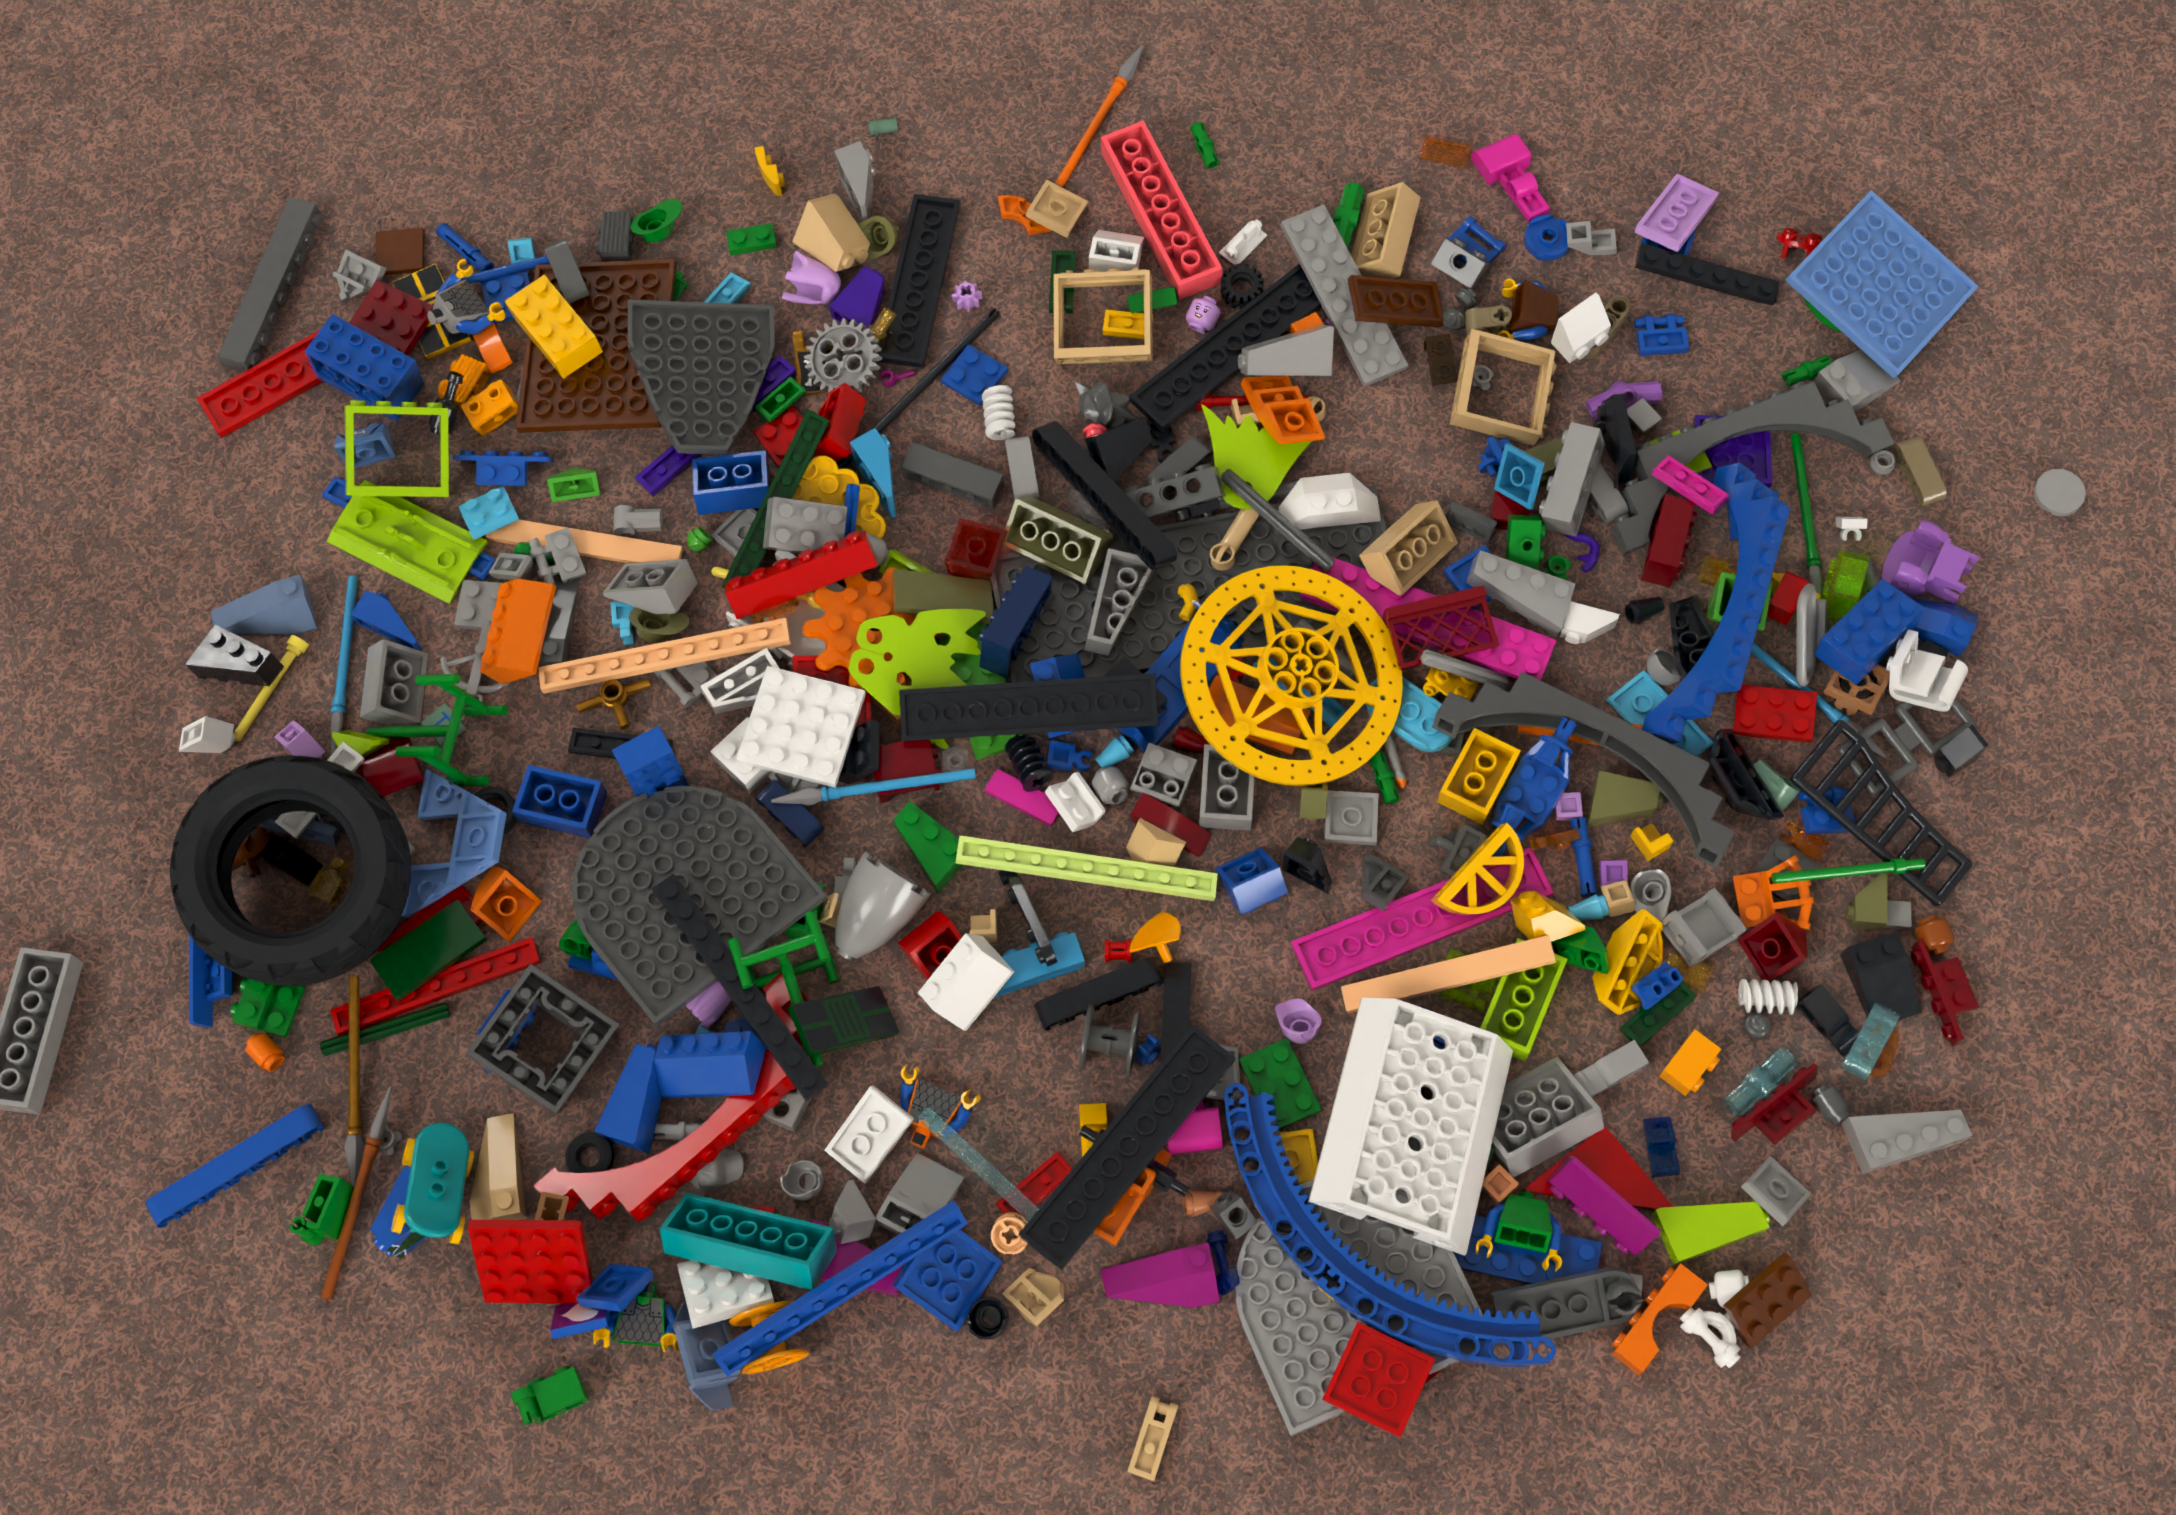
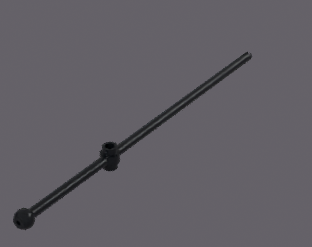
M992 309L870 430L876 428L880 434L963 352L968 344L970 345L999 317L1000 312H996L997 309ZM852 452L848 457H843L836 463L838 469H845L853 461Z

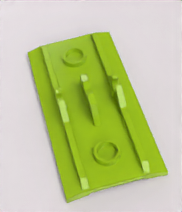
M364 479V481L360 484V485H374V486H377V485H375V484H373V483H371V482H369V481H367V480H365V479ZM352 496L327 540V543L448 604L453 602L459 587L478 555L481 554L489 543L481 537L474 540L469 531L399 496Z

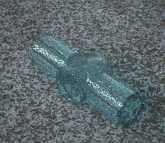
M1782 1047L1775 1051L1762 1065L1756 1066L1742 1080V1083L1723 1100L1726 1108L1737 1117L1744 1115L1759 1099H1764L1768 1093L1779 1085L1778 1082L1798 1064L1795 1061V1057Z

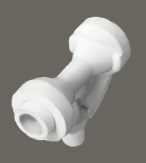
M1691 1307L1679 1318L1683 1322L1680 1328L1684 1332L1700 1335L1712 1347L1715 1355L1714 1360L1720 1368L1724 1365L1730 1368L1740 1359L1741 1356L1738 1354V1351L1741 1348L1736 1344L1735 1327L1727 1312L1723 1315L1720 1312L1703 1311L1700 1307L1694 1310ZM1708 1325L1719 1330L1722 1340L1708 1328Z

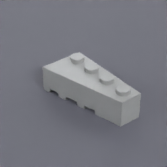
M1108 548L1084 648L1085 651L1109 656L1154 571L1137 555Z

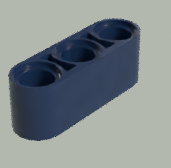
M772 780L755 796V799L760 805L763 804L768 809L767 812L777 822L781 821L786 826L785 829L795 839L798 837L806 848L824 831V828L801 804L772 803V799L790 794L777 781Z

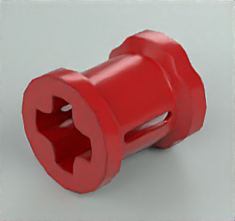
M1105 939V963H1109L1110 960H1126L1127 963H1131V953L1129 951L1131 939H1127L1126 942H1110L1109 939Z

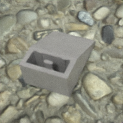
M916 1153L887 1195L875 1217L876 1223L896 1235L901 1234L950 1203L965 1177Z

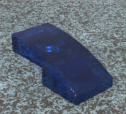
M1671 1117L1643 1119L1652 1178L1679 1175L1681 1170L1675 1149L1676 1138Z

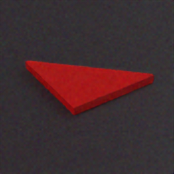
M1604 1126L1603 1130L1585 1140L1524 1189V1191H1530L1535 1194L1556 1197L1549 1190L1551 1185L1547 1180L1567 1156H1573L1633 1207L1654 1210L1673 1207L1606 1126Z

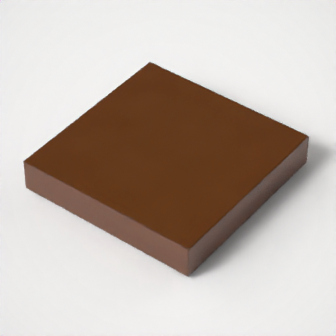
M423 227L376 232V263L387 268L384 275L414 273L424 269Z

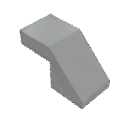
M1590 221L1566 223L1568 247L1588 255L1617 254L1615 228L1591 231Z

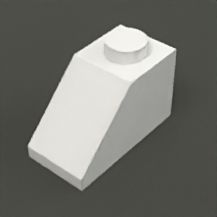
M1570 601L1560 637L1565 638V641L1571 644L1586 643L1614 629L1620 614Z
M204 716L182 729L179 752L221 753L229 749L235 739L233 733L234 724Z

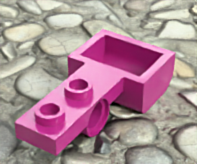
M1514 133L1472 152L1471 159L1487 184L1491 185L1499 181L1528 223L1537 216L1549 214L1550 207L1538 192L1535 177L1531 172H1524V169L1530 167L1531 153L1517 134Z
M1202 1101L1167 1143L1168 1152L1172 1155L1223 1149L1218 1107L1204 1108Z

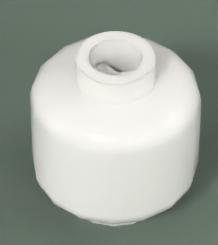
M1740 1270L1716 1272L1714 1282H1709L1711 1299H1717L1718 1304L1724 1308L1723 1305L1749 1283L1748 1275L1744 1276Z

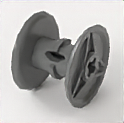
M1090 1003L1082 1035L1079 1070L1085 1068L1089 1051L1105 1053V1057L1113 1054L1126 1057L1125 1074L1130 1078L1137 1046L1140 1011H1137L1133 1016L1131 1030L1115 1028L1114 1024L1111 1023L1108 1027L1093 1024L1095 1011L1094 1006Z

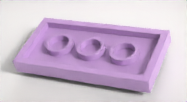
M1676 174L1639 221L1635 233L1678 252L1717 201L1719 192Z

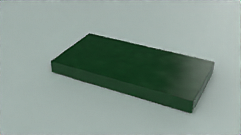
M457 899L369 961L399 1002L482 945L487 939Z

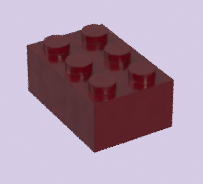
M1665 494L1656 516L1641 581L1670 588L1673 580L1678 581L1686 561V556L1684 555L1690 544L1692 536L1690 531L1694 526L1697 512L1693 511L1695 503Z

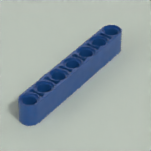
M312 1104L303 1105L153 1195L145 1202V1205L157 1228L168 1226L167 1223L174 1218L177 1220L191 1212L192 1207L197 1204L202 1205L216 1196L215 1193L222 1189L224 1191L240 1182L239 1179L247 1174L250 1176L263 1168V1164L271 1159L274 1161L288 1153L287 1150L294 1145L297 1147L311 1139L312 1134L324 1130V1125Z

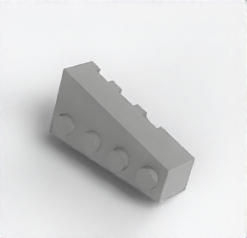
M1481 550L1473 559L1466 583L1474 588L1484 585L1487 595L1493 600L1497 599L1506 605L1507 609L1521 614L1528 619V622L1534 626H1540L1553 637L1563 628L1575 583Z
M1961 1110L1848 1117L1841 1123L1862 1174L1962 1143L1973 1136Z

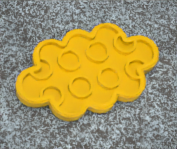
M828 456L813 458L809 462L792 499L844 506L847 484L859 485L860 491L855 532L866 531V534L882 539L886 532V524L884 519L875 512L879 505L877 491L868 484H860L858 476L854 471L838 469L836 462Z

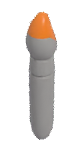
M1389 735L1384 743L1385 750L1395 775V781L1401 789H1404L1406 786V775L1402 771L1393 738Z

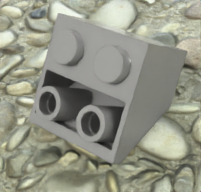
M1148 743L1130 790L1141 794L1145 793L1155 799L1179 807L1187 795L1197 770V759Z

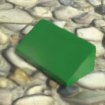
M1173 286L1152 290V309L1177 304L1175 288ZM1144 292L1127 296L1126 303L1131 313L1144 311Z
M790 376L755 406L757 415L772 423L805 395L807 391Z

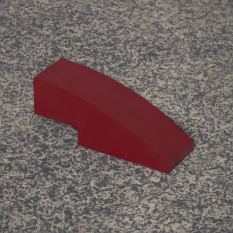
M1142 793L1131 813L1132 822L1137 824L1141 818L1186 842L1183 850L1198 857L1201 856L1212 836L1181 813L1145 793Z

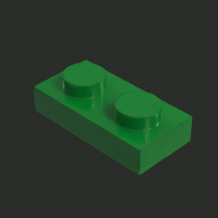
M773 223L726 231L730 256L777 248Z

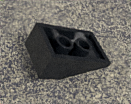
M1897 932L1849 946L1840 955L1872 1029L1922 1013L1908 955Z

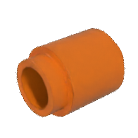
M256 1033L247 1040L245 1052L262 1070L266 1069L268 1072H273L284 1063L283 1051L267 1033Z

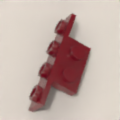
M1922 939L1911 947V959L1915 966L1919 965L1922 972V986L1926 991L1929 990L1933 999L1931 1000L1932 1010L1935 1015L1940 1016L1943 1023L1941 1026L1943 1037L1946 1040H1950L1952 1046H1956L1964 1040V1037L1954 1015L1975 1010L1979 1006L1959 958L1956 957L1933 964Z
M1813 1063L1807 1069L1802 1067L1795 1073L1793 1080L1788 1084H1780L1773 1091V1095L1767 1100L1761 1099L1757 1102L1751 1113L1747 1116H1739L1732 1124V1140L1734 1142L1756 1126L1775 1145L1815 1114L1816 1108L1799 1091L1816 1079L1818 1066Z

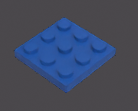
M959 1229L907 1262L892 1286L948 1327L958 1332L967 1318L973 1303L978 1301L1003 1261Z

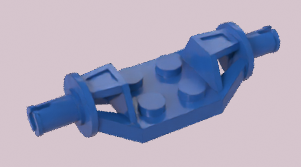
M1562 717L1553 736L1541 734L1539 737L1540 741L1522 757L1497 800L1495 818L1490 823L1494 829L1500 824L1508 823L1515 830L1524 819L1527 822L1517 832L1515 831L1520 842H1522L1524 837L1545 826L1570 782V756L1573 751L1566 743L1577 726L1572 720L1568 722V718ZM1559 752H1560V753H1562V754H1561V758H1560V761H1559V765H1558V767H1557V766L1554 765V764H1555L1556 759H1557V757H1558V754H1559ZM1504 842L1492 856L1501 857L1507 848L1506 843Z

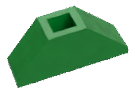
M1585 926L1586 930L1551 942L1553 952L1568 959L1566 964L1605 974L1609 972L1607 950L1594 928Z

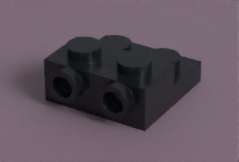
M869 720L855 727L838 782L852 784L879 770V721Z

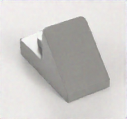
M500 553L488 573L496 579L511 581L519 578L529 580L535 568L532 557L529 555Z

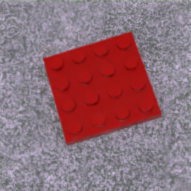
M470 1219L468 1232L485 1303L579 1304L576 1297L586 1287L591 1286L593 1277L582 1221Z

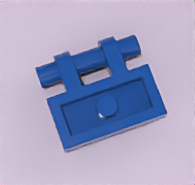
M1665 314L1664 317L1645 315L1643 318L1634 319V328H1644V330H1638L1636 334L1639 356L1688 353L1689 343L1686 327L1676 328V325L1684 324L1683 315ZM1654 327H1666L1664 329H1654Z
M1831 786L1823 796L1836 806L1848 789ZM1802 791L1798 793V799L1800 801L1807 800L1808 806L1800 810L1806 834L1849 832ZM1850 804L1844 814L1856 823Z

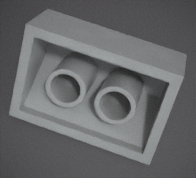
M385 639L368 647L360 718L377 723H421L425 685H417L415 678L417 675H426L428 653Z

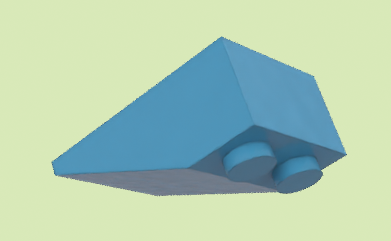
M876 428L850 442L855 466L868 485L877 491L879 501L893 519L896 517L890 461L893 457L888 449L891 445L884 434L880 435Z

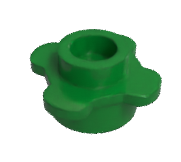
M1550 555L1547 558L1548 565L1544 568L1543 572L1566 580L1568 577L1566 573L1571 568V562L1562 556Z

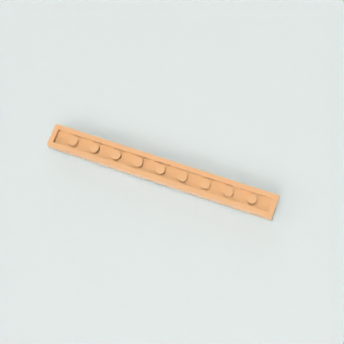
M786 618L538 667L540 690L545 694L605 682L607 680L760 651L765 648L770 649L790 645L788 621Z

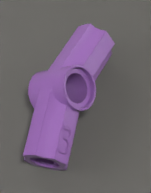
M1616 381L1609 390L1586 400V407L1593 420L1596 421L1598 420L1597 407L1601 406L1602 401L1608 399L1613 394H1624L1626 392L1624 396L1626 409L1642 398L1648 404H1659V401L1662 400L1661 384L1658 381L1639 383Z

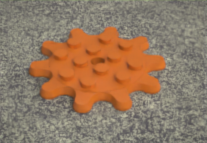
M891 567L885 570L882 578L878 581H868L862 576V573H858L844 579L846 588L843 591L834 592L821 587L814 592V602L821 606L825 613L822 618L806 621L803 624L802 632L808 638L821 639L826 645L825 650L815 660L817 668L828 671L835 666H844L848 669L852 653L862 649L857 643L856 637L860 624L868 619L897 615L902 617L908 626L913 623L917 615L894 612L892 573L896 568ZM869 629L866 638L871 644H878L882 640L881 631L875 632ZM937 633L934 638L943 637L946 633ZM886 652L884 659L886 661L892 660V654ZM864 658L859 661L858 669L861 673L867 675L873 672L874 664L870 659ZM904 672L898 673L896 681L906 686L907 680ZM850 674L848 680L849 687L863 690L864 688Z

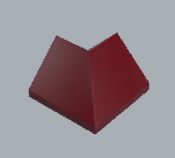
M1780 912L1774 913L1737 939L1761 979L1768 980L1769 983L1799 968L1808 957L1806 931Z

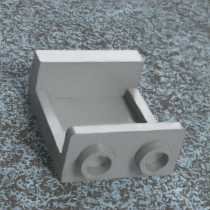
M1716 888L1709 890L1705 896L1677 912L1675 910L1669 913L1662 921L1664 934L1690 968L1728 946L1746 931V927L1743 925L1740 917L1733 912L1726 899Z

